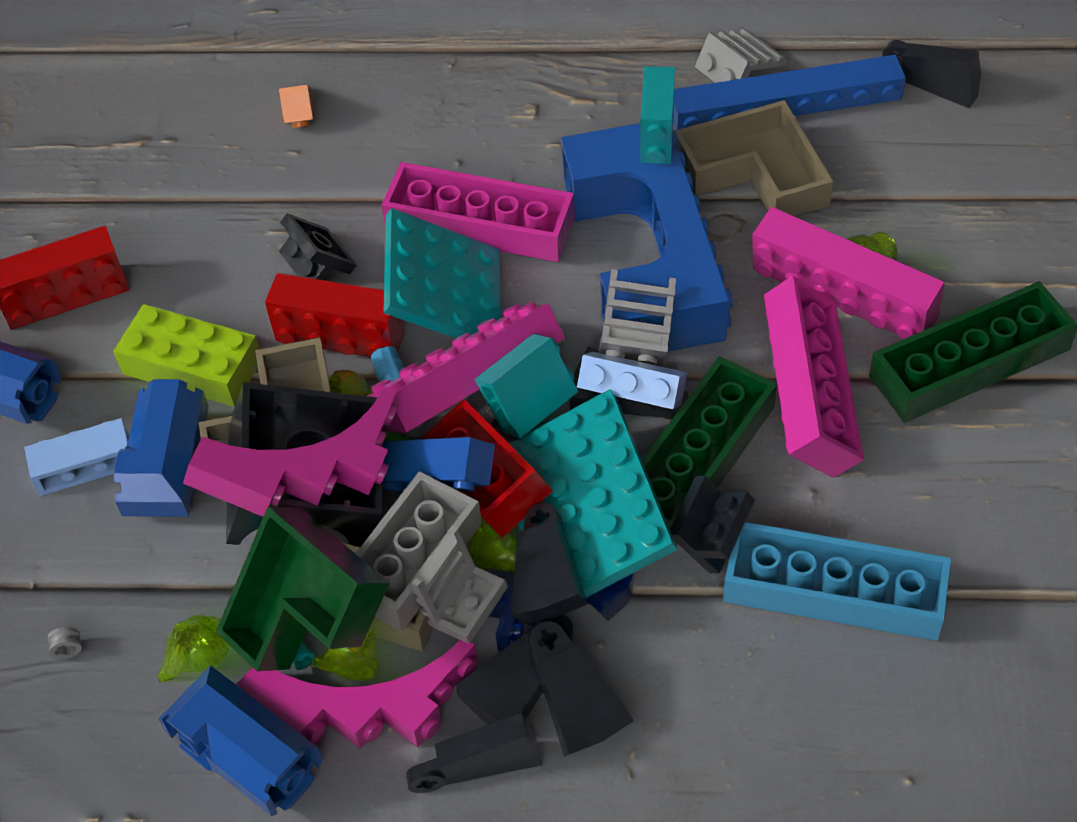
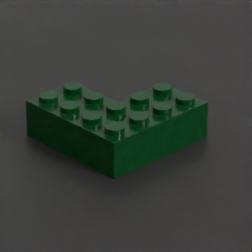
M268 506L218 624L216 633L257 672L289 670L307 630L328 649L362 647L390 582L300 507Z

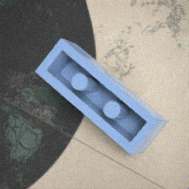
M590 352L582 357L577 388L599 393L611 389L617 397L675 409L682 404L688 373Z
M122 418L106 421L100 425L73 431L63 436L42 440L36 444L24 447L30 478L39 495H46L114 474L118 451L125 449L129 439V434Z

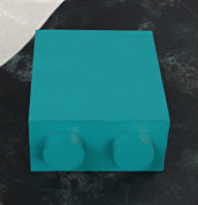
M644 66L640 119V163L671 164L675 67Z
M532 334L474 379L504 433L521 438L578 393L573 382L574 375L563 363L559 355L561 352L560 348L552 338Z

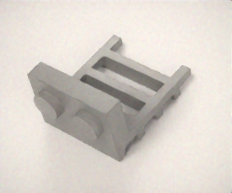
M742 28L740 33L735 29H731L729 34L724 30L720 31L718 35L714 32H709L695 68L717 83L748 78L753 70L787 66L789 61L749 30Z
M611 269L599 353L624 359H635L638 362L651 365L663 363L668 352L676 278H669L668 288L617 281L618 270ZM615 291L667 298L666 307L614 299ZM612 310L663 316L664 323L662 326L612 318Z
M451 526L447 536L429 562L412 582L410 591L418 595L416 602L424 607L421 612L429 617L427 621L429 626L470 644L508 586L505 579L475 567L458 528Z

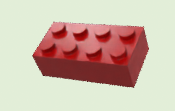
M106 225L0 259V309L10 330L130 291Z
M277 273L265 300L275 341L283 344L320 338L324 350L341 352L345 355L354 354L371 357L377 349L387 346L394 347L399 352L405 335L404 321L384 313V290Z
M463 399L419 440L471 437L495 445L490 486H477L474 492H459L479 502L480 515L503 538L525 518L527 511L533 505L542 502L553 491L536 470Z

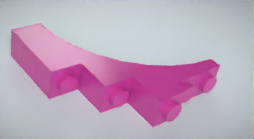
M383 387L374 405L358 422L340 434L314 445L288 450H256L230 446L202 437L188 465L183 484L262 517L268 506H278L284 492L318 506L323 493L330 496L335 482L369 495L374 482L381 485L389 465L383 463L388 449L381 447L387 434L382 432L381 428L383 424L390 426L396 413L397 407L391 405L396 392Z
M459 640L443 656L420 670L388 682L359 687H331L307 683L282 674L277 670L257 672L252 667L236 685L313 744L321 739L326 731V727L330 725L361 749L368 741L372 742L379 736L383 729V724L386 723L418 748L425 739L430 740L440 728L442 720L438 704L443 705L448 701L456 684L462 678L465 679L473 673L478 660L475 644L472 642L468 644Z

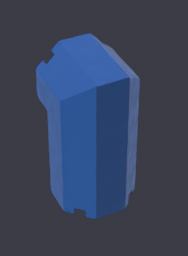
M0 341V415L25 424L32 423L31 420L42 421L57 401L58 392L53 391L55 382L60 384L62 375L55 360Z
M153 379L148 383L146 390L144 387L139 390L128 444L125 446V449L118 451L114 470V483H121V492H115V503L122 516L189 517L194 488L183 484L188 465L201 441L199 422L206 421L209 406L204 391L195 387V392L187 389L188 383L180 379Z
M211 665L159 718L164 731L171 738L178 734L177 738L181 742L179 747L204 769L209 771L212 769L213 772L218 773L270 816L278 814L277 807L285 811L298 801L311 786L315 778L310 774L313 764L319 768L323 760L316 745Z

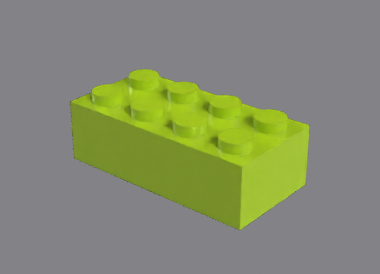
M143 304L116 345L113 353L123 375L151 382L153 379H180L188 383L187 389L195 392L196 387L204 391L206 399L235 407L242 383H249L258 367L255 350H259L256 335Z

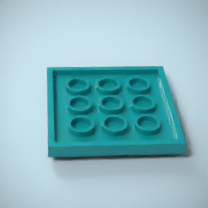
M391 208L386 214L384 313L454 338L469 333L470 336L479 331L477 326L493 318L496 321L501 319L499 249Z

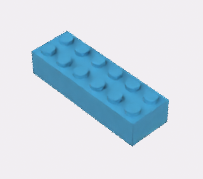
M745 522L729 557L723 602L938 641L944 622L951 558Z

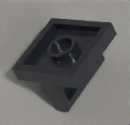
M288 213L280 221L290 237L279 252L297 276L325 281L333 269L351 274L357 266L328 228Z
M695 476L671 526L670 532L672 537L707 572L719 574L725 560L730 557L755 499L747 491L721 492L706 476Z

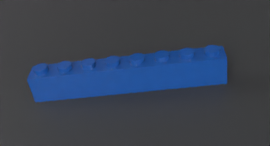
M895 54L678 88L674 92L673 122L675 129L679 130L785 100L794 116L901 100L906 78Z

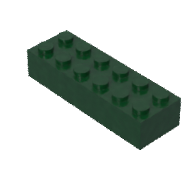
M1038 281L873 352L869 377L901 420L906 423L1071 350L1077 332V324L1046 287Z
M719 356L644 456L642 462L669 529H671L695 476H706L717 488L774 409L777 390L776 383Z

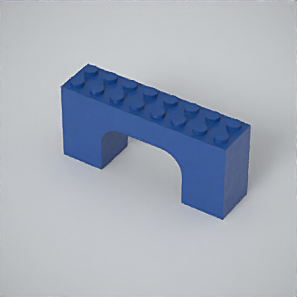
M640 123L561 137L563 180L566 191L574 193L575 222L615 214H631L645 220L652 229L660 258L649 264L619 269L617 281L668 288L669 278H676L668 352L726 341L727 328L731 327V316L728 308L733 306L732 294L729 288H724L723 283L725 279L722 265L715 262V244L713 240L708 241L707 221L705 217H700L701 207L698 195L692 194L693 182L691 174L685 173L684 170L686 167L684 153L677 150L678 137L676 130H673L671 164L640 163ZM611 271L600 273L601 315L603 322ZM615 291L614 295L616 300L666 307L667 298L622 291ZM612 310V318L662 326L664 323L663 316Z

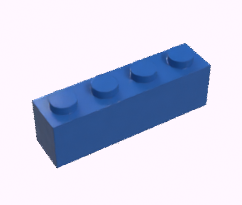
M465 437L384 441L381 446L388 449L383 463L389 465L381 483L383 491L403 493V488H407L419 471L458 491L474 492L477 486H490L494 444Z

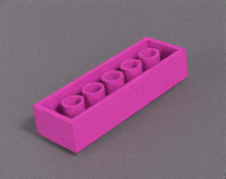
M400 162L381 204L384 224L386 214L393 208L498 248L501 252L559 262L575 219L574 193Z
M770 207L752 234L753 270H756L763 277H771L780 282L793 275L834 300L836 307L840 308L847 315L860 317L876 328H884L897 334L901 339L908 338L933 327L939 318L945 282L773 207Z
M792 275L764 294L765 314L768 319L770 332L769 340L772 345L774 358L773 366L776 371L778 384L777 392L780 397L782 410L781 419L786 436V449L788 455L834 478L864 461L836 304L831 298Z
M530 302L522 307L520 304L511 306L503 311L504 317L496 321L493 318L478 325L479 331L470 336L469 333H466L452 340L453 346L444 351L443 348L429 353L425 356L427 361L417 366L415 363L403 368L398 372L400 377L392 382L386 379L372 387L373 393L367 396L378 398L383 387L396 392L391 404L397 407L396 413L390 426L383 424L381 431L408 432L479 390V387L474 379L532 334L552 338L556 343L565 339L549 303L536 305L535 302Z

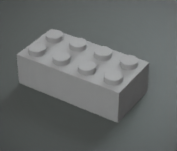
M420 471L417 473L356 552L357 556L390 582L375 615L377 619L403 632L421 607L416 602L418 595L410 591L412 582L429 562L447 536L451 526L458 528L465 545H467L482 524L479 502Z

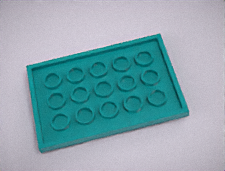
M611 389L509 443L552 489L553 492L542 502L553 505L561 515L563 528L586 597L678 550L617 397ZM546 515L542 516V521L538 525L544 524V520L548 517ZM524 519L518 523L521 531L524 530Z

